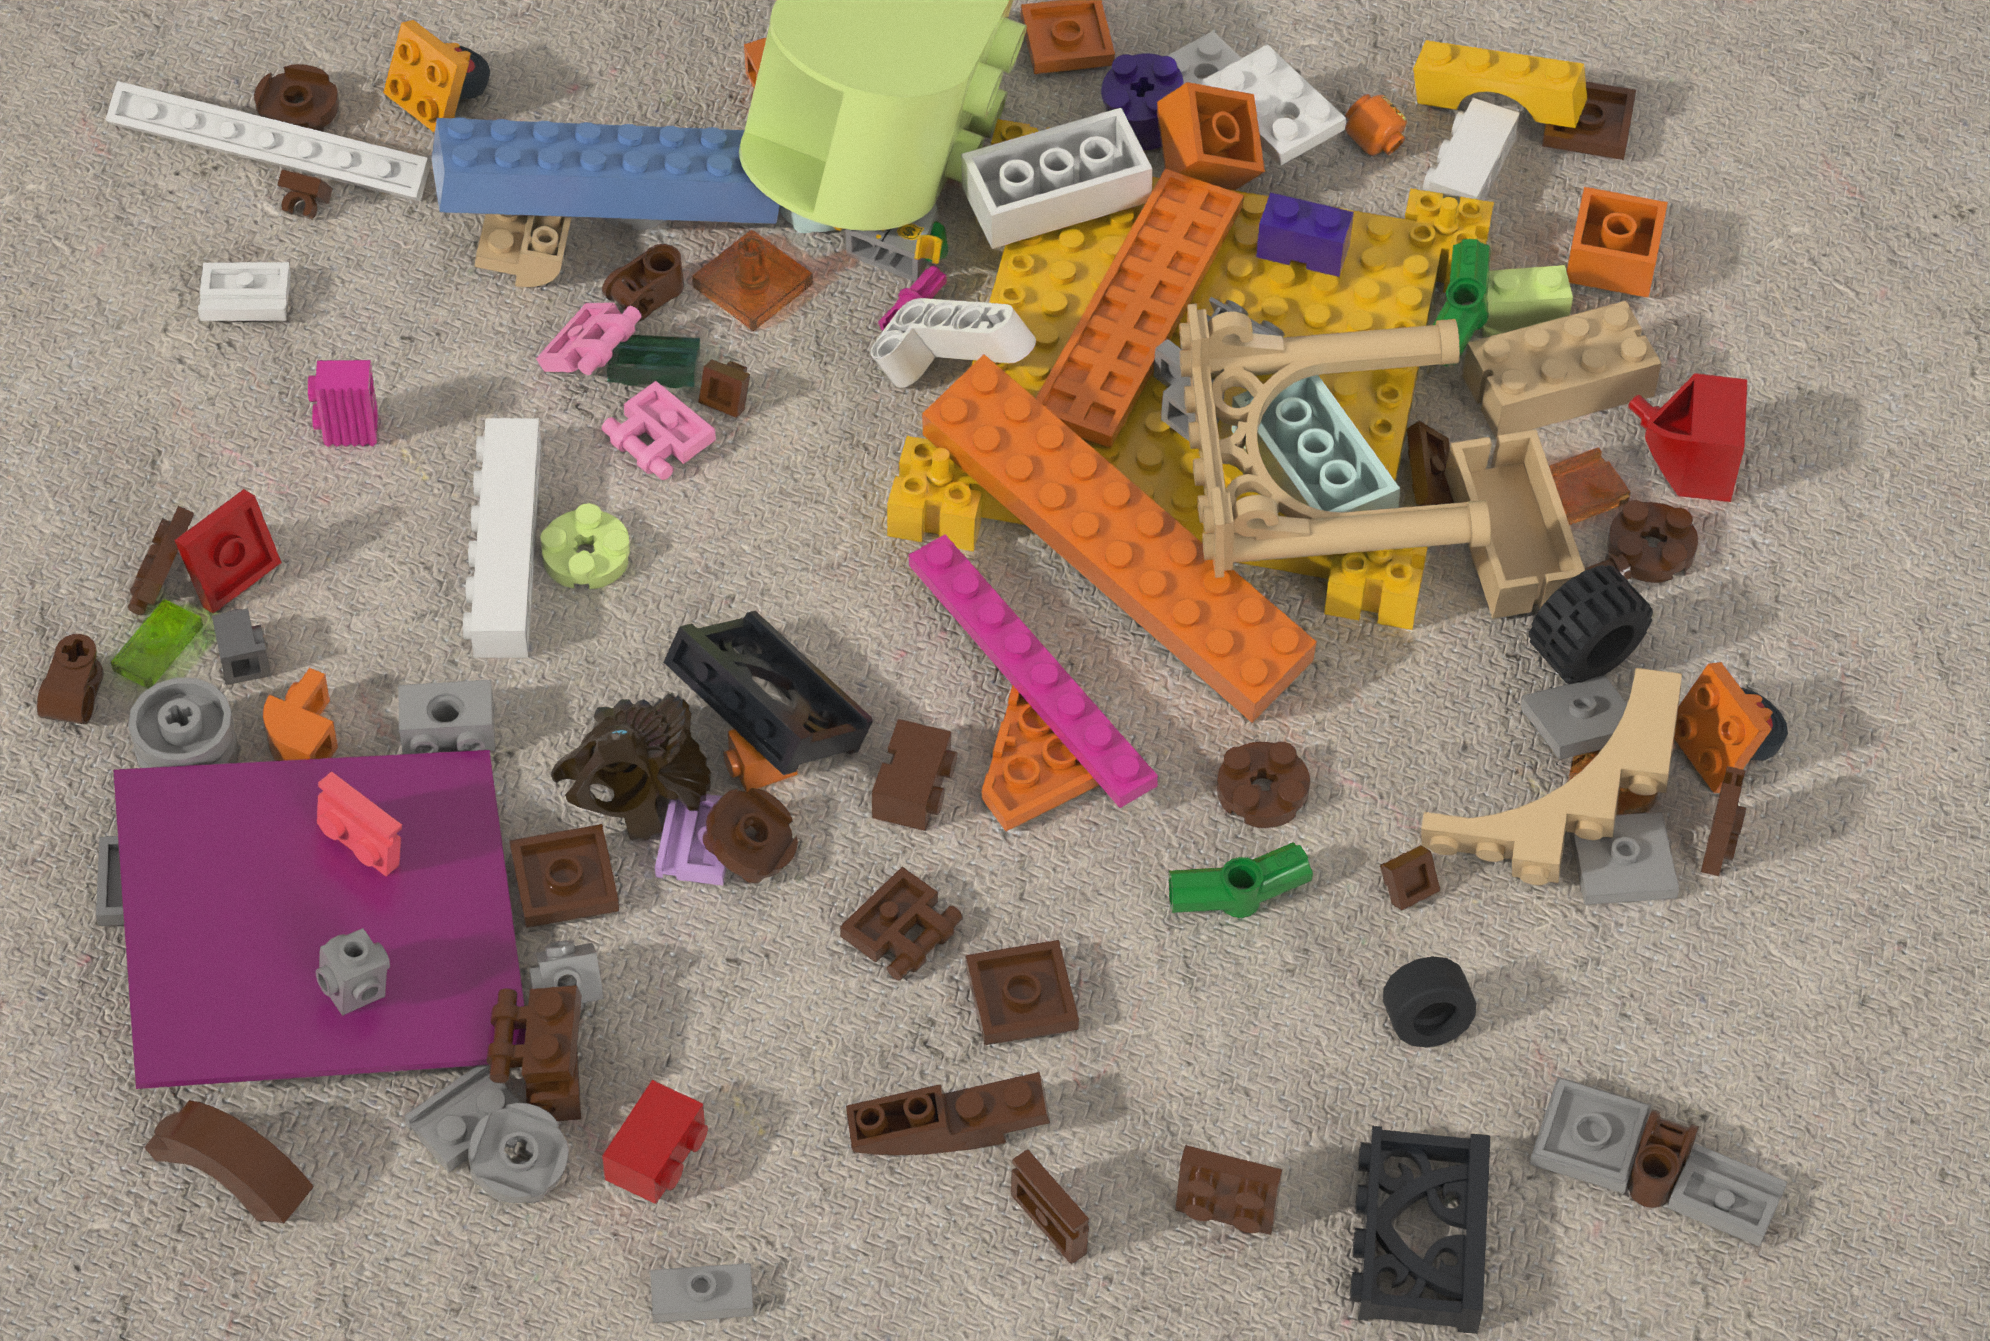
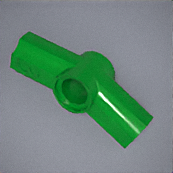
M1462 239L1459 244L1453 245L1450 284L1446 290L1447 301L1433 325H1436L1437 320H1456L1460 357L1474 332L1483 327L1489 317L1487 296L1491 249L1490 245L1483 244L1478 239ZM1472 302V304L1470 305H1462L1464 303Z
M1294 842L1255 859L1245 857L1233 858L1221 868L1169 870L1170 909H1172V913L1223 910L1226 914L1235 918L1249 917L1256 913L1261 902L1312 881L1313 871L1307 854L1301 845H1296ZM1237 886H1241V887H1245V888H1247V889H1238V888H1236V887H1237Z

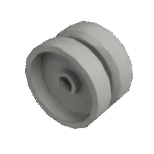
M178 677L162 681L143 692L130 710L128 727L139 768L237 763L239 745L229 703L226 696L211 683L197 678Z

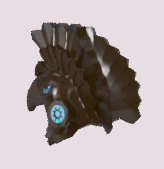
M668 693L653 706L645 699L635 704L630 699H621L613 708L598 707L595 711L594 719L599 724L585 736L579 747L563 756L555 764L551 777L556 783L565 779L576 780L565 794L567 802L579 808L603 815L624 818L629 839L633 841L639 838L648 840L653 834L662 832L663 828L656 811L659 794L670 800L679 799L689 811H699L700 802L706 801V791H710L711 770L707 767V758L700 751L699 744L691 736L692 713L689 710L690 706L679 695L675 696L673 693ZM599 784L612 790L614 793L612 800L605 802L596 798L590 790V785Z

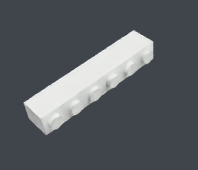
M486 418L485 435L477 436L476 459L477 462H482V470L474 471L473 487L474 497H480V503L471 507L472 532H477V541H469L468 545L469 567H475L474 576L466 577V603H472V612H464L463 638L464 640L472 641L474 658H528L542 447L539 418Z

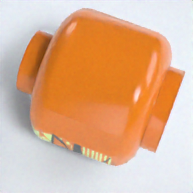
M1369 94L1362 96L1350 107L1345 115L1348 119L1345 127L1347 134L1369 156L1377 155L1383 151L1390 155L1406 139L1402 133L1405 130L1407 119L1384 95L1379 94L1371 97Z

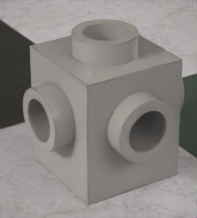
M362 928L348 935H338L329 940L326 945L320 947L319 968L316 969V978L321 990L331 998L343 1016L385 997L387 969L390 968V961L384 947L379 942L373 943Z
M571 940L557 941L546 945V951L536 953L538 967L529 968L532 989L577 985L582 994L581 1009L585 1007V1002L604 999L597 953L593 943L575 946L574 941ZM563 975H570L568 978L560 979Z

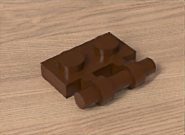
M178 506L171 521L162 518L152 540L154 544L149 547L130 589L132 598L128 604V609L134 614L143 615L149 604L154 605L178 552L174 540L188 530L195 514L194 512Z
M902 866L840 926V937L874 962L880 960L890 951L897 958L887 967V971L894 979L900 981L910 971L917 972L926 963V955L937 944H945L954 935L953 928L963 920V915L954 906H949L941 915L932 908L938 903V892ZM917 923L924 931L912 942L904 935Z
M577 985L530 989L528 1006L521 1007L517 1006L518 993L515 990L507 988L499 990L497 1004L492 1007L490 1020L491 1024L495 1027L493 1043L488 1046L486 1058L487 1063L491 1065L490 1080L495 1083H506L509 1080L510 1068L522 1067L521 1075L527 1084L574 1080L582 994ZM515 1029H526L524 1044L513 1045Z

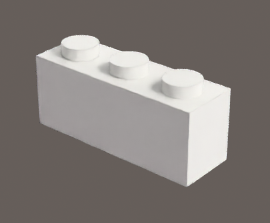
M1472 98L1466 112H1458L1451 131L1453 137L1451 141L1447 139L1443 141L1437 158V163L1439 164L1437 168H1429L1424 180L1423 190L1444 194L1443 198H1455L1458 206L1460 197L1485 201L1515 142L1519 112Z

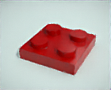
M245 489L174 540L202 607L213 614L282 563L256 497Z

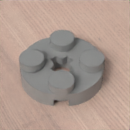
M527 1103L509 1104L504 1109L497 1110L492 1114L491 1112L488 1113L476 1125L469 1144L468 1159L473 1181L481 1186L489 1195L501 1201L509 1203L539 1202L559 1183L568 1161L569 1148L567 1140L564 1139L563 1133L558 1128L559 1123L549 1112ZM517 1142H521L526 1145L525 1153L532 1156L529 1161H521L520 1164H515L510 1161V1156L504 1150L506 1147L515 1148Z

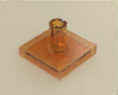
M751 229L692 275L693 288L752 331H755L813 285V273Z

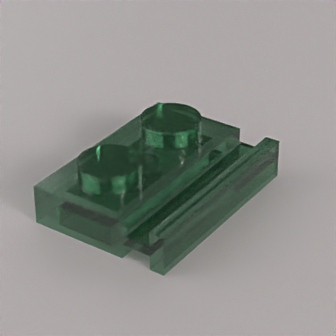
M631 335L626 342L620 341L612 350L613 356L608 361L607 382L635 386L639 384H652L657 381L660 385H665L669 388L694 387L698 357L700 356V338Z

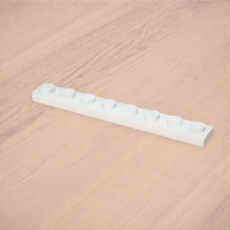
M120 81L116 83L106 116V121L111 125L420 202L432 161L427 157Z

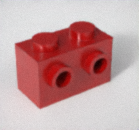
M651 1080L602 1155L605 1180L657 1204L665 1190H673L679 1182L684 1168L683 1162L690 1151L697 1152L706 1138L708 1126L705 1125L703 1103Z

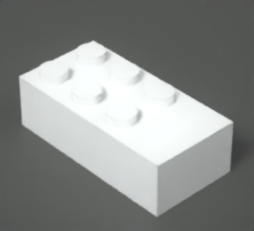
M1122 108L961 154L962 188L992 249L1145 204L1152 193L1153 168Z

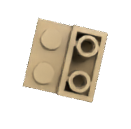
M485 214L474 267L517 275L515 283L517 287H537L551 282L558 276L561 270L572 217Z

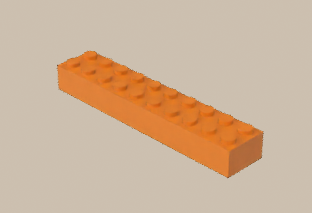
M985 354L922 413L924 437L937 448L947 449L950 453L949 458L1251 723L1313 662L1317 641L1236 571L1226 570L1224 571V577L1215 578L1213 560H1204L1203 543Z

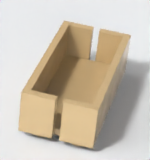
M1622 301L1468 342L1462 376L1476 403H1482L1481 412L1497 439L1498 435L1528 431L1625 405L1637 395H1641L1644 399L1654 397L1662 363L1646 335L1640 336L1642 328L1628 303Z
M1536 429L1498 435L1490 469H1486L1492 446L1490 437L1451 443L1444 474L1454 503L1486 500L1488 505L1491 528L1490 546H1469L1492 619L1530 613L1533 604H1538L1540 610L1558 588L1571 578L1585 571Z

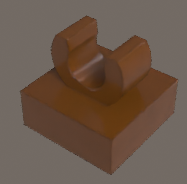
M281 170L277 184L278 187L287 192L282 200V210L292 215L295 204L303 200L305 202L303 216L311 220L317 214L316 201L329 204L333 190L322 179L286 170Z
M711 359L703 369L698 403L737 418L745 410L750 374L746 373L747 367L733 361L728 362L726 365Z
M1422 845L1380 865L1383 881L1388 887L1391 903L1401 911L1440 891L1432 853Z

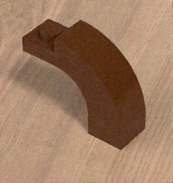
M189 1100L180 1112H174L162 1119L154 1130L155 1135L144 1147L155 1161L186 1164L207 1173L225 1186L258 1221L284 1224L314 1187L283 1152L257 1131L230 1114L197 1101Z

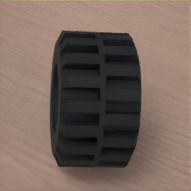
M1596 566L1571 578L1548 598L1531 624L1532 628L1529 631L1530 643L1567 684L1583 682L1607 674L1630 656L1640 644L1651 625L1653 609L1614 566Z

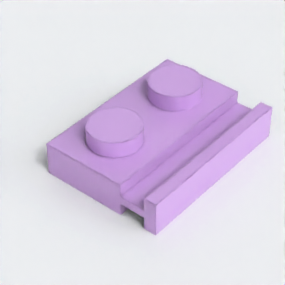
M706 794V801L700 802L699 811H689L679 799L669 800L655 864L656 877L663 878V875L676 876L677 880L723 886L727 868L703 844V834L707 830L706 819L708 813L722 796Z

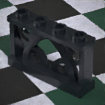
M757 611L747 612L744 618L697 628L692 623L679 626L663 662L783 775L796 772L800 764L847 752L849 755L858 753L873 722L872 717ZM752 676L771 682L792 702V708L773 699L752 679Z
M1372 1126L1370 1141L1360 1142L1358 1171L1367 1172L1366 1185H1357L1355 1214L1364 1215L1363 1228H1355L1352 1258H1361V1272H1352L1349 1298L1350 1302L1359 1303L1358 1320L1368 1321V1318L1451 1326L1458 1327L1457 1332L1478 1334L1484 1297L1490 1135L1471 1134L1470 1138L1382 1130V1126ZM1392 1156L1411 1158L1418 1165L1421 1176L1414 1179L1411 1169L1399 1163L1398 1168L1401 1170L1402 1175L1398 1178H1391L1384 1171V1163ZM1429 1160L1463 1164L1432 1171ZM1380 1188L1390 1196L1377 1210L1378 1189ZM1443 1190V1200L1448 1196H1456L1460 1200V1205L1456 1208L1445 1207L1439 1200L1437 1192ZM1426 1197L1432 1212L1444 1223L1461 1228L1462 1235H1451L1436 1241L1427 1250L1424 1259H1422L1405 1244L1395 1231L1392 1223L1410 1205ZM1375 1239H1377L1386 1252L1385 1255H1381L1374 1259ZM1444 1252L1453 1254L1458 1261L1454 1266H1447L1441 1259L1439 1269L1432 1266L1435 1259ZM1388 1271L1392 1272L1396 1277L1391 1288L1403 1285L1408 1275L1416 1280V1283L1411 1291L1403 1296L1384 1294L1379 1289L1376 1280L1380 1273ZM1425 1287H1427L1441 1295L1458 1301L1428 1299L1420 1297L1422 1296Z

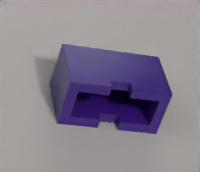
M1270 192L1259 223L1256 258L1290 265L1291 260L1306 263L1307 270L1340 277L1350 247L1354 212Z

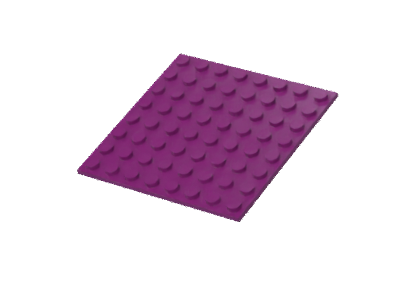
M490 750L113 770L136 1089L489 1065L486 1060L489 1044L493 1043L495 1029L490 1022L492 1007L497 1004L499 990L505 988L515 990L518 993L517 1006H525ZM330 772L336 774L402 824V829L397 833L401 837L400 863L387 877L373 866L364 865L351 849L338 839L333 840L326 836L317 824L318 795L323 791L318 787V782ZM363 928L373 943L379 942L384 947L390 961V968L387 969L385 997L342 1016L331 998L321 990L316 978V969L319 968L320 947L326 945L329 940L338 935H348ZM526 1029L514 1030L513 1045L525 1043Z

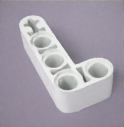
M917 298L907 302L897 311L873 344L870 354L896 387L903 388L916 382L935 357L977 361L985 354L993 362L1015 363L1022 360L1033 350L1036 338L1011 305Z

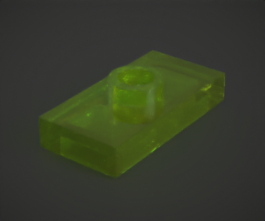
M164 599L111 660L112 670L149 689L202 629V618Z

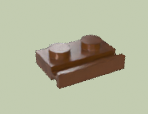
M1730 766L1726 768L1702 863V873L1719 877L1723 860L1733 861L1747 808L1738 806L1746 770Z
M1028 1149L1012 1159V1164L1016 1168L1011 1173V1196L1068 1262L1073 1264L1087 1254L1089 1218Z

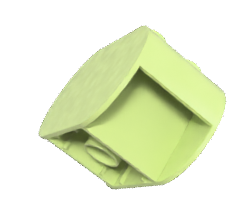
M777 0L771 12L770 26L746 127L740 142L739 157L745 173L759 190L779 205L802 217L824 225L849 230L877 231L901 227L922 218L933 208L948 178L962 183L961 154L982 148L984 137L992 138L997 119H1000L1008 95L1007 91L999 89L1003 71L1011 72L1027 29V25L1008 19L1013 0Z

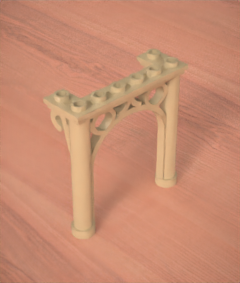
M1187 304V323L1179 324L1181 351H1179L1181 377H1190L1191 386H1184L1186 413H1194L1195 422L1188 423L1190 449H1199L1200 458L1193 459L1195 486H1204L1205 495L1198 496L1199 521L1203 523L1205 532L1202 533L1204 560H1213L1215 578L1224 577V571L1233 570V563L1463 543H1469L1470 547L1490 546V516L1486 500L1355 512H1329L1315 509L1297 501L1277 485L1262 461L1257 442L1259 425L1267 407L1280 392L1304 378L1330 373L1459 363V334L1455 319L1437 320L1436 325L1283 338L1282 336L1253 333L1251 320L1243 313L1224 312L1214 316L1208 322L1206 309L1197 310V304ZM1274 374L1264 384H1262V382L1256 377L1259 375ZM1242 387L1249 391L1254 398L1245 407L1233 408L1223 401L1222 395L1228 388ZM1216 417L1228 425L1238 426L1234 434L1219 440ZM1222 464L1235 466L1243 473V475L1232 480L1227 488H1225ZM1256 492L1260 494L1247 496L1236 501L1237 497L1242 493ZM1281 512L1287 517L1278 516V513Z

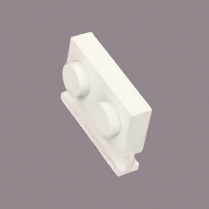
M289 262L203 263L200 305H198L200 321H286L291 277Z

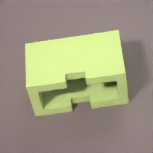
M1565 265L1490 270L1487 296L1489 317L1485 325L1481 327L1482 336L1490 337L1569 316L1573 295Z

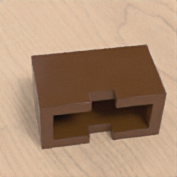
M898 719L888 746V753L893 754L890 764L882 762L872 790V818L926 831L931 814L939 815L945 794V789L941 788L944 777L952 778L958 753L951 750V731Z

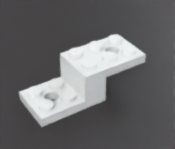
M1212 31L1167 55L1175 59L1182 73L1184 84L1190 82L1254 94L1261 147L1280 166L1345 130L1346 117L1268 44L1241 58ZM1200 75H1210L1207 78H1197ZM1290 114V115L1295 116L1296 119L1292 120V119L1283 118V117H1285V116H1287V115Z

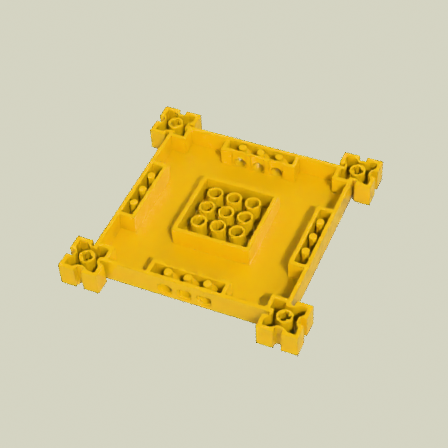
M997 119L991 145L1032 134L1039 130L1035 127H1030V124ZM1152 176V191L1159 180L1158 177ZM1410 188L1405 219L1348 210L1354 212L1350 247L1340 277L1307 270V264L1291 260L1290 265L1256 258L1259 223L1269 196L1231 190L1244 195L1243 207L1190 304H1197V310L1206 309V314L1212 316L1214 310L1209 302L1211 297L1223 304L1227 300H1231L1243 307L1248 312V317L1255 322L1261 324L1263 320H1266L1277 326L1284 332L1283 338L1428 326L1436 282L1444 283L1443 293H1446L1447 287L1450 284L1453 245L1459 244L1462 239H1478L1481 243L1487 244L1494 202L1460 197L1458 206L1455 198H1443L1444 194ZM1145 204L1005 245L989 303L1011 305L1035 336L1036 344L1033 350L1020 361L1015 363H994L1034 398L1037 397ZM1187 310L1180 323H1187ZM1178 325L1170 341L1181 349ZM1415 366L1411 371L1403 374H1392L1378 369L1319 375L1396 482L1419 366ZM1153 370L1111 448L1084 438L1082 439L1203 543L1202 533L1205 532L1203 523L1199 521L1198 496L1205 495L1204 486H1195L1193 459L1200 458L1199 449H1190V442L1161 420L1163 391L1168 387L1153 377ZM1274 374L1259 375L1256 377L1262 382V384H1264ZM1242 387L1228 388L1224 393V402L1232 407L1233 397L1247 390ZM1219 420L1217 423L1219 440L1228 438L1233 434L1231 431L1232 425ZM906 436L899 460V477L895 476L887 502V536L922 542L925 532L938 534L939 537L946 534L958 549L974 552L981 527V517L1025 525L949 458L950 453L947 449L937 448L928 439ZM1222 464L1225 488H1227L1232 480L1243 475V473L1235 466ZM1256 492L1242 493L1237 497L1236 501L1247 496L1260 494ZM1281 512L1278 513V516L1287 517ZM1428 546L1236 563L1329 579L1324 610L1325 615L1359 621L1361 610L1378 613L1377 624L1412 630Z

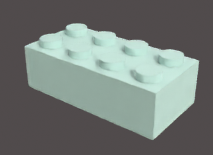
M1319 375L1307 377L1293 383L1273 399L1260 422L1257 442L1262 461L1268 473L1282 490L1307 506L1329 512L1399 508L1400 487ZM1249 391L1234 396L1232 407H1245L1251 403L1254 397ZM1232 425L1231 431L1233 432V434L1237 430L1238 426Z

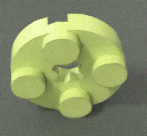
M582 504L576 510L562 514L553 520L542 531L540 536L543 566L554 581L565 587L574 588V583L580 585L589 584V589L605 587L616 581L626 571L629 563L630 541L626 527L615 516L601 511L595 504ZM590 544L594 547V552L592 553L585 550L579 553L576 551L578 546Z

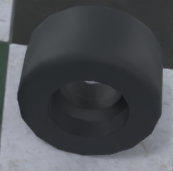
M1431 956L1407 963L1390 976L1383 988V1003L1393 1029L1400 1040L1411 1046L1427 1048L1443 1045L1454 1040L1469 1028L1476 1016L1477 1003L1460 965L1448 958Z

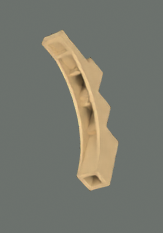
M1636 668L1630 698L1622 719L1606 745L1580 773L1544 797L1501 813L1467 818L1424 812L1421 827L1422 846L1430 848L1432 852L1440 855H1454L1457 852L1476 854L1478 858L1491 862L1502 861L1504 858L1512 859V877H1518L1523 882L1532 885H1544L1548 882L1559 883L1566 832L1575 833L1576 836L1586 840H1598L1602 837L1613 838L1620 787L1629 788L1631 792L1639 795H1653L1656 792L1667 793L1682 674Z

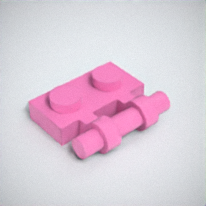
M585 303L539 354L536 360L544 372L570 373L579 369L582 373L591 375L597 367H604L613 356L612 350L620 341L626 342L635 332V324L641 319V313L633 306H628L621 314L614 303Z
M657 381L624 403V415L628 420L621 424L615 418L610 417L602 425V431L610 437V442L621 452L627 451L637 459L638 467L647 474L654 473L661 480L668 479L674 470L673 466L665 460L668 456L672 454L684 464L716 440L715 429ZM643 433H647L655 441L647 446L638 437Z

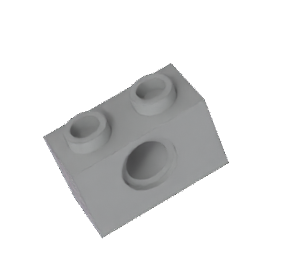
M491 679L398 685L399 733L403 754L475 750L496 751L495 714Z

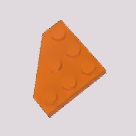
M1013 685L1008 698L1004 720L1001 722L993 749L989 771L986 773L982 786V800L1005 831L1013 829L1099 786L1097 781Z

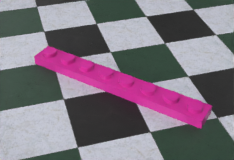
M946 534L908 554L911 569L1119 808L1158 786V775Z

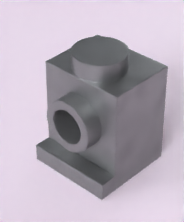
M248 608L234 609L226 613L212 615L226 685L270 677L271 673L261 625H251Z

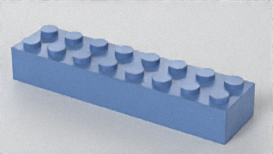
M462 117L437 118L432 165L439 212L776 224L780 205L759 190L742 167L739 148L745 130L718 129L714 127L705 129L679 128L676 126L654 127L636 126L633 124L604 125L589 122L579 124L554 123L550 121H510L506 119L478 120Z

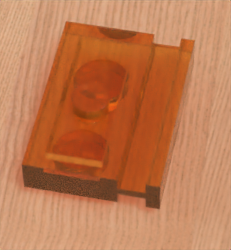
M1599 447L1549 465L1569 525L1629 502L1630 490L1609 461L1605 462L1602 458V451Z

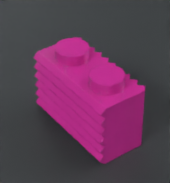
M317 360L316 375L308 376L309 402H317L313 404L312 409L314 430H322L323 441L327 447L332 444L336 447L341 444L345 447L349 444L354 447L358 444L363 447L369 444L373 447L377 444L379 415L371 360Z

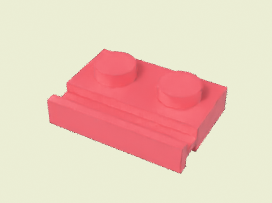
M330 772L318 782V787L323 791L318 795L317 824L326 836L333 840L338 839L351 849L364 865L373 866L387 877L400 863L401 837L397 833L402 829V824L336 774Z

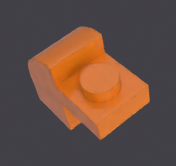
M309 668L299 682H294L290 686L285 701L270 694L266 699L263 708V720L269 750L275 761L331 758L338 749L334 721L320 716L330 702L324 673Z

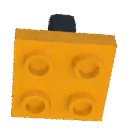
M415 20L401 23L383 93L435 133L437 118H454L459 99H472L483 94L489 81L490 68L487 61L481 55L469 48L460 46L458 43H443Z

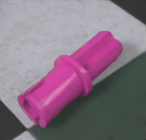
M930 266L910 288H903L899 292V299L878 321L880 329L883 331L897 311L907 302L917 298L933 299L946 284V275L936 266Z

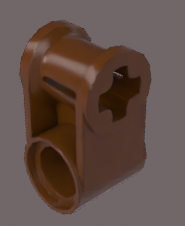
M657 244L650 247L645 253L609 274L602 286L603 295L610 301H616L624 311L628 306L638 307L641 313V319L638 322L644 320L654 310L682 293L684 278L680 252L677 248L668 244Z
M71 634L64 637L57 644L47 676L43 680L38 693L37 712L40 718L84 725L90 721L104 671L100 661L96 659V645L89 636Z
M1652 1109L1639 1144L1628 1185L1630 1196L1635 1202L1649 1208L1661 1207L1668 1202L1682 1167H1685L1690 1156L1699 1126L1691 1124L1689 1127L1661 1118L1660 1112ZM1648 1174L1656 1175L1659 1178L1652 1177Z

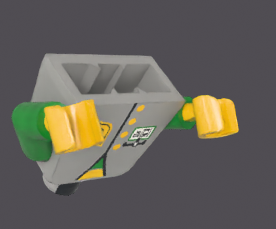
M935 204L922 218L901 227L877 231L846 229V256L914 282L924 272L928 261L933 264H939V261L945 259L949 251L946 229L939 222V209ZM833 227L838 231L842 230V228Z

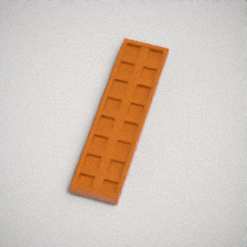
M1168 169L1163 171L1036 397L1042 405L1079 437L1110 448L1113 446L1154 370L1155 348L1165 340H1170L1187 310V304L1191 303L1243 207V194Z

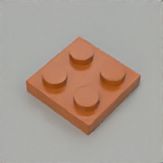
M1057 0L1021 4L1020 17L1022 24L1027 25L1025 38L1034 74L1112 66L1115 60V51L1102 0Z

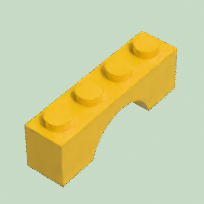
M1426 40L1413 67L1417 104L1457 110L1460 102L1473 93L1494 92L1519 102L1528 110L1535 122L1575 128L1587 101L1584 63Z

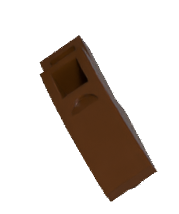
M1040 1072L949 1093H944L941 1084L846 1105L853 1152L875 1155H927L979 1149L1007 1143L1005 1133L1050 1123L1044 1082Z

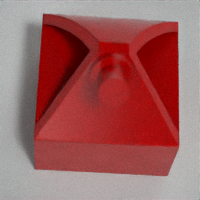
M1694 373L1661 408L1659 406L1653 407L1641 395L1635 396L1629 402L1628 408L1641 419L1640 425L1646 430L1645 440L1652 456L1678 496L1731 502L1745 447L1748 379Z

